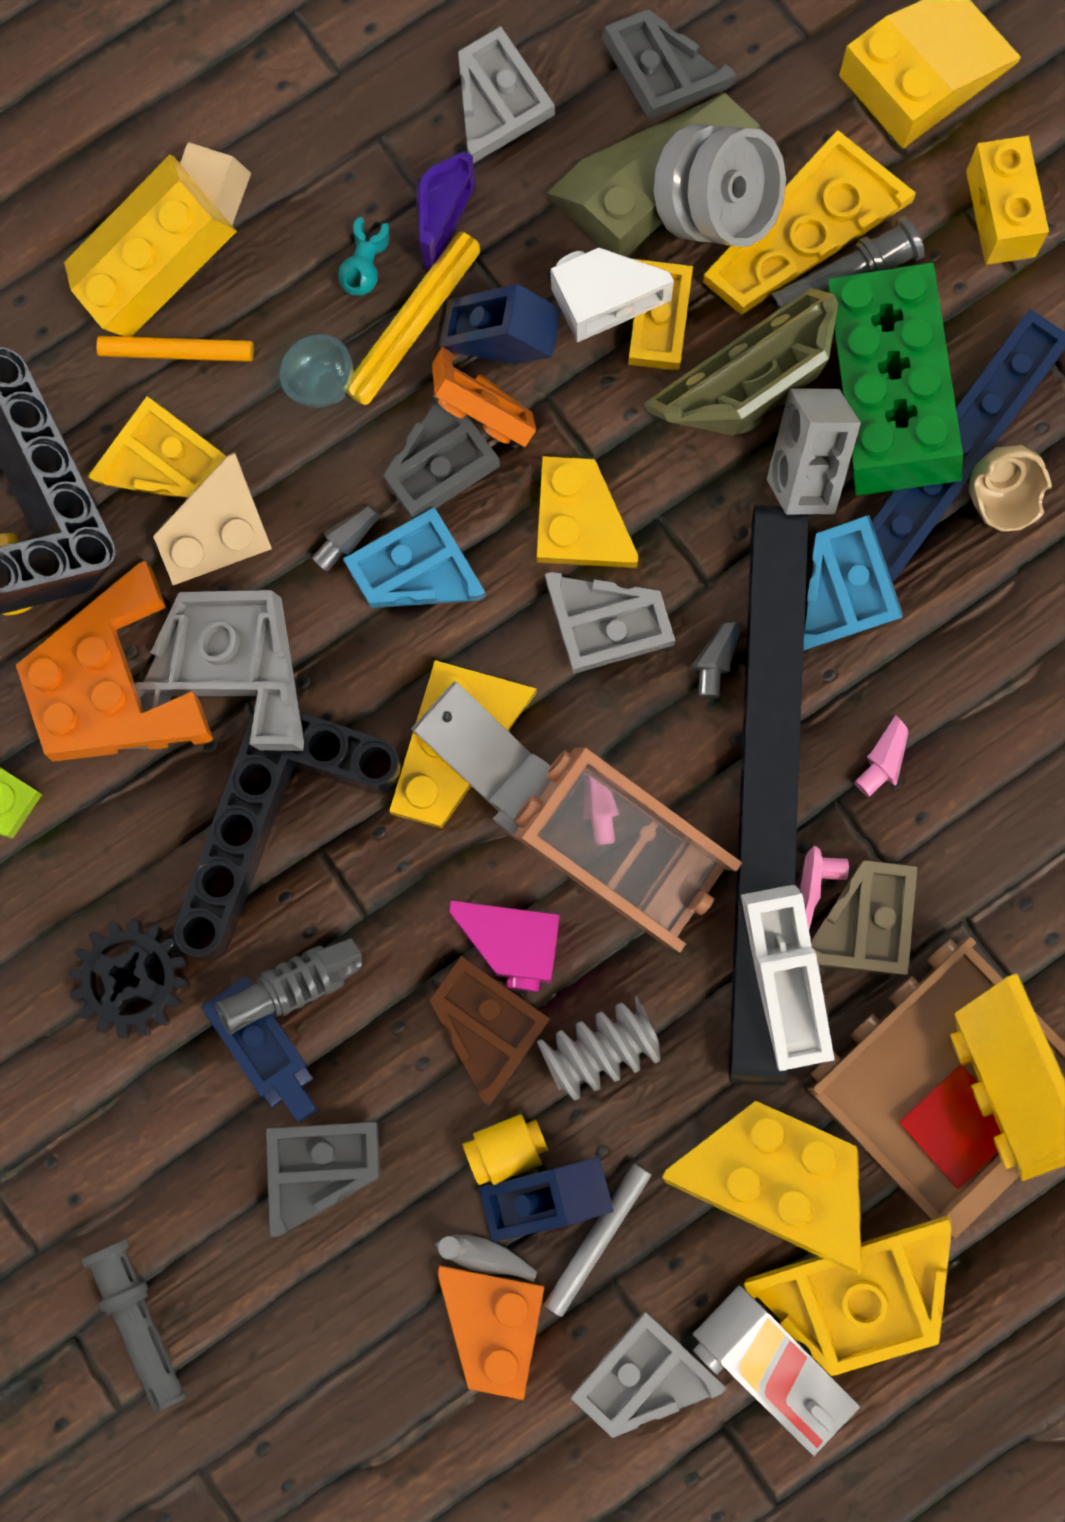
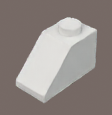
M602 248L594 249L588 253H584V251L572 252L560 259L556 267L551 268V290L577 343L666 304L672 298L674 280L670 272Z

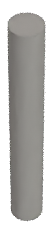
M632 1164L611 1197L614 1212L599 1216L543 1304L547 1309L560 1317L564 1315L652 1176L636 1164Z

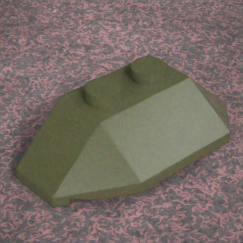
M809 288L644 402L643 405L647 412L667 422L733 436L754 429L761 423L764 414L777 405L786 404L790 388L804 389V386L820 375L830 355L838 309L835 295Z

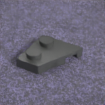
M649 9L604 27L601 39L648 120L729 88L735 80L736 74L731 67L724 64L719 69L697 53L700 45L684 34L674 32L666 21Z
M435 394L433 395L435 403L422 424L416 422L406 438L404 450L395 455L383 474L387 486L411 519L416 518L433 507L436 509L501 466L498 456L469 417L466 415L465 418H459L447 412L439 405V398L435 397Z
M378 1122L266 1129L270 1237H279L381 1178Z

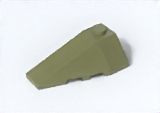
M723 93L582 159L546 193V197L600 248L627 257L663 223L657 213L654 197L655 171L664 146L678 130L691 124L760 129L761 126L726 93Z

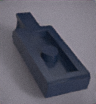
M246 975L202 1005L201 1008L259 1096L265 1097L271 1107L284 1101L296 1121L302 1123L319 1111L303 1087L312 1081L313 1077L307 1069L309 1066L277 1018L270 1014L229 1035L217 1015L215 1002L222 1001L254 985Z

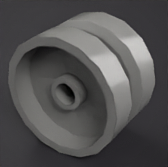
M691 124L678 130L664 146L659 158L654 181L657 213L666 229L679 239L749 247L766 236L776 223L782 208L786 185L783 156L774 139L761 129Z

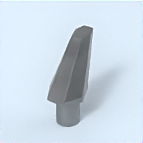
M368 505L326 530L324 535L328 540L315 553L312 559L328 572L343 553L348 556L381 516V512L376 507Z
M731 622L721 624L690 666V670L699 672L698 697L719 698L720 674L730 672V665L742 623Z

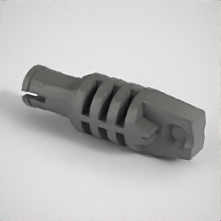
M351 938L324 949L322 946H318L305 951L300 957L295 956L289 959L287 963L276 965L273 970L268 969L262 972L261 976L257 978V984L222 1001L215 1002L217 1015L229 1035L270 1014H273L275 1017H284L290 1014V1011L298 1010L304 1007V1004L317 1001L318 997L327 996L343 987V980L362 969L361 952Z

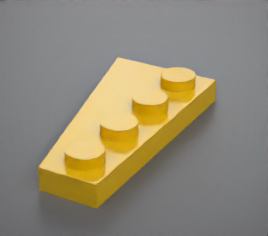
M837 130L785 186L782 208L776 223L766 236L749 247L730 246L704 274L703 283L742 315L768 298L770 293L777 292L912 203L916 193Z

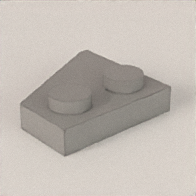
M501 26L458 51L468 154L473 155V163L555 115V105Z
M556 572L545 574L546 585L573 674L674 646V634L660 591L641 587L621 588L615 583L595 579L594 582L565 578L562 577V573Z
M644 1311L570 1395V1398L614 1438L638 1428L643 1423L653 1419L659 1420L679 1412V1409L708 1397L714 1398L719 1396L727 1387L655 1319Z

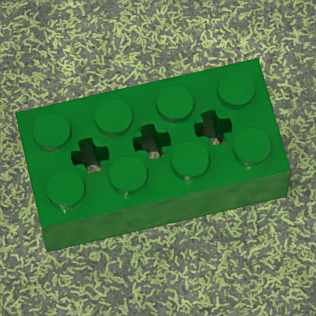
M934 262L828 279L829 293L834 294L838 302L833 334L841 393L861 423L851 456L855 496L962 481L963 450Z

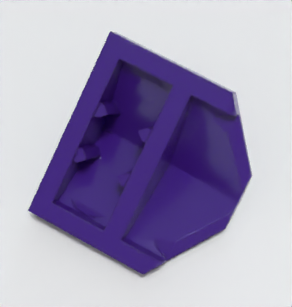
M461 152L433 165L420 178L417 184L416 206L424 270L429 271L445 250L475 188L473 155L466 152Z

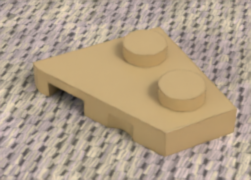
M235 452L228 454L221 461L220 465L193 491L182 506L167 519L153 536L173 585L272 549Z

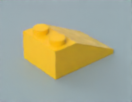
M921 0L886 16L848 44L839 76L901 148L904 149L1016 65L1021 57L970 0Z

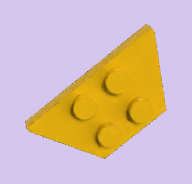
M758 1101L752 1103L670 1166L662 1177L665 1183L857 1275L860 1274L863 1268L857 1146Z
M950 1215L861 1242L863 1268L859 1275L817 1256L747 1278L744 1286L746 1292L753 1299L758 1297L781 1320L779 1325L795 1341H800L809 1348L812 1358L831 1376L938 1345L941 1333L952 1220Z

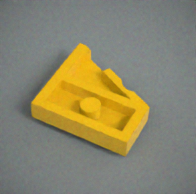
M543 457L537 563L637 568V551L595 459Z

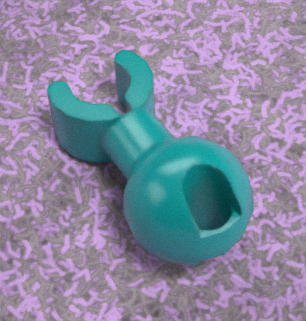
M358 217L354 222L353 228L356 244L355 253L342 262L338 269L337 279L346 293L364 296L370 293L377 284L378 272L373 264L375 254L386 249L390 236L389 225L383 223L381 231L377 235L372 236L369 242H366L364 219Z

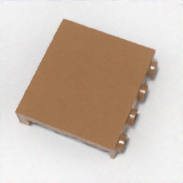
M972 937L962 940L958 944L950 938L938 948L927 960L933 969L919 982L913 976L904 981L888 997L894 1006L880 1020L872 1013L849 1035L855 1044L841 1057L833 1051L834 1060L819 1063L810 1072L816 1081L807 1089L817 1102L930 1221L950 1215L952 1220L951 1238L956 1239L1019 1177L1016 1167L1005 1169L997 1152L958 1190L899 1123L960 1065L949 1034L957 1032L954 1013L1003 980L972 948L977 943ZM1035 1013L1065 1080V1042ZM972 1064L963 1065L975 1080L979 1082Z

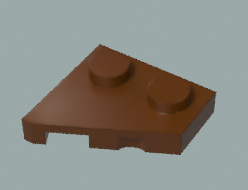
M460 956L429 1000L452 1041V1045L461 1062H463L481 1100L488 1106H491L550 1021V1018L462 956Z

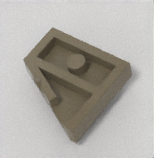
M863 860L811 939V946L816 952L818 966L897 976L908 975L918 867Z

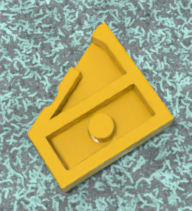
M147 396L88 477L100 485L187 499L220 465L226 455Z

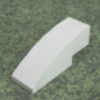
M794 884L741 895L759 990L779 1071L834 1060L816 952L811 946L803 894Z

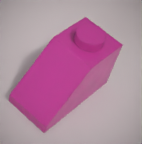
M451 901L449 910L451 916L497 977L508 978L506 988L539 992L540 983L551 984L560 915Z

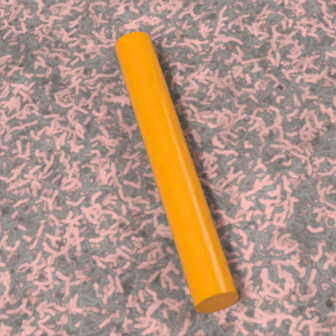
M98 336L97 354L99 357L252 362L253 342L241 340Z

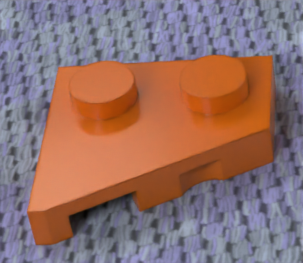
M442 347L432 362L435 397L439 398V405L456 417L465 418L467 414L483 423V429L500 442L508 444L513 440L526 447L536 431L533 412L514 398L505 394L483 375L480 374L476 379H473L454 368L452 362L456 355Z
M440 1265L438 1277L468 1389L524 1400L545 1285Z

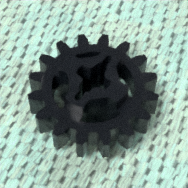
M131 919L126 932H124L119 923L115 921L109 922L108 931L110 936L105 938L99 933L92 931L89 934L90 940L94 945L92 950L87 951L77 948L75 952L78 958L84 961L82 969L69 970L68 976L81 980V987L70 993L71 999L86 1000L88 1004L79 1015L87 1020L97 1015L100 1016L96 1030L107 1033L116 1024L117 1036L120 1038L128 1039L132 1032V1026H136L141 1036L151 1035V1021L155 1020L163 1026H168L171 1023L169 1016L165 1012L169 1006L183 1009L185 1004L175 994L177 989L190 987V981L178 977V971L189 965L188 959L184 957L173 958L172 953L178 948L175 939L169 938L162 943L159 942L163 929L154 924L143 934L142 922L137 919ZM135 943V945L130 946L126 954L113 958L107 956L111 950L120 945ZM158 957L164 968V985L158 982L154 969ZM124 970L134 971V975L140 978L139 985L136 988L126 987V983L120 979L121 973ZM96 974L101 975L106 991L102 999H100L96 988ZM144 1000L154 1003L143 1012L134 1015H124L125 1012L130 1011L134 1003Z

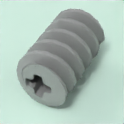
M635 996V1014L622 1002L615 1006V1023L603 1012L596 1014V1032H593L583 1021L576 1024L577 1041H573L562 1030L557 1032V1050L555 1051L543 1040L537 1041L559 1091L563 1089L575 1101L581 1098L579 1083L581 1080H584L594 1091L601 1089L599 1075L601 1071H604L616 1082L621 1080L619 1063L622 1061L634 1073L640 1071L639 1054L642 1052L654 1063L660 1061L658 1039L637 996Z

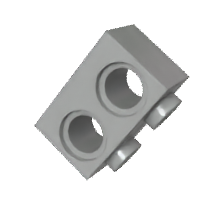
M789 389L767 475V481L785 514L836 513L861 424L840 389Z

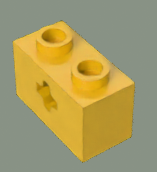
M1029 135L977 143L966 174L985 265L1035 258L1049 233Z

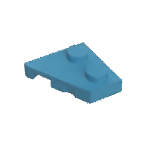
M435 507L343 558L346 567L371 608L479 601L486 597L483 587Z
M870 515L816 533L813 552V572L809 582L807 597L808 609L804 631V650L903 617Z

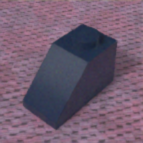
M518 284L450 299L447 301L438 348L444 347L456 354L513 364L551 358L557 339L561 308Z
M600 1157L509 1179L496 1185L490 1184L479 1187L492 1242L569 1226L614 1212Z

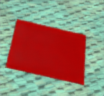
M961 1064L899 1122L958 1190L998 1152L993 1137L1001 1134L993 1114L983 1117L971 1085L978 1082Z

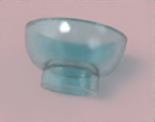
M324 334L305 337L295 343L283 358L280 367L282 388L293 401L305 407L324 408L333 405L343 399L350 388L354 373L352 358L345 345L335 337Z

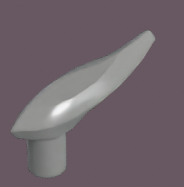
M452 1235L444 1237L441 1241L435 1243L439 1254L443 1258L450 1259L469 1270L484 1274H508L531 1282L535 1280L537 1271L508 1249L487 1239L472 1235Z

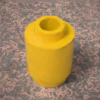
M522 1113L473 1133L475 1139L462 1144L478 1185L488 1181H492L493 1185H496L542 1166L539 1154L549 1151L537 1120L526 1123Z

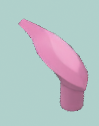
M815 845L805 856L797 888L803 894L808 929L811 925L814 908L821 898V880H847L849 874L848 859L822 857L821 850Z

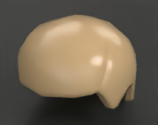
M1023 445L996 447L975 465L970 476L969 494L976 511L985 524L1000 532L1021 531L1038 521L1044 514L1043 496L1045 491L1052 487L1048 470L1045 468V463L1036 452Z

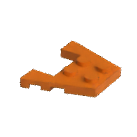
M146 561L137 564L16 664L43 752L52 762L118 754V749L146 746L149 750L168 748V743L191 741L195 745L214 740L200 700L193 691L144 712L117 630L166 608L154 572Z

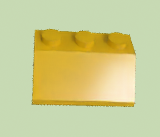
M169 155L64 262L70 289L102 329L124 337H132L237 231L176 158Z
M1018 974L1006 977L954 1013L957 1032L949 1034L960 1064L963 1066L971 1063L979 1082L971 1085L983 1117L993 1114L1001 1134L993 1137L1005 1169L1016 1167L1023 1182L1065 1166V1080Z

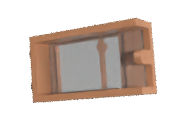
M574 748L571 753L564 750L548 769L546 777L551 781L541 796L537 798L532 795L518 811L514 822L519 827L512 836L655 938L663 946L680 953L686 945L685 942L678 938L680 932L693 914L703 915L710 908L714 898L708 892L723 870L736 872L742 862L587 748Z

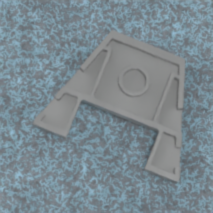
M272 590L179 592L150 652L155 655V659L145 680L135 684L144 712L169 702L172 696H183L192 691L196 696H257L249 744L258 750L303 751L304 739L282 598ZM143 746V747H134V748H126V749H148V748H147L146 746Z

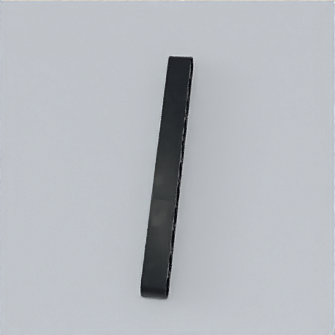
M754 505L751 523L737 859L742 864L736 873L728 1066L729 1083L785 1086L787 1070L779 1071L756 976L741 895L795 884L808 514H785L781 506Z

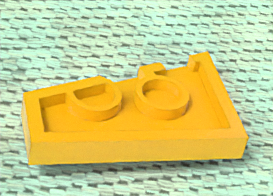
M435 660L416 723L445 690L456 681L510 732V728L524 708H527L536 695L537 689ZM413 732L389 812L391 815L442 829L471 786Z

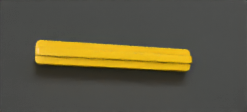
M459 232L454 236L345 384L346 393L353 400L362 405L370 403L480 253V244L473 237L465 232Z

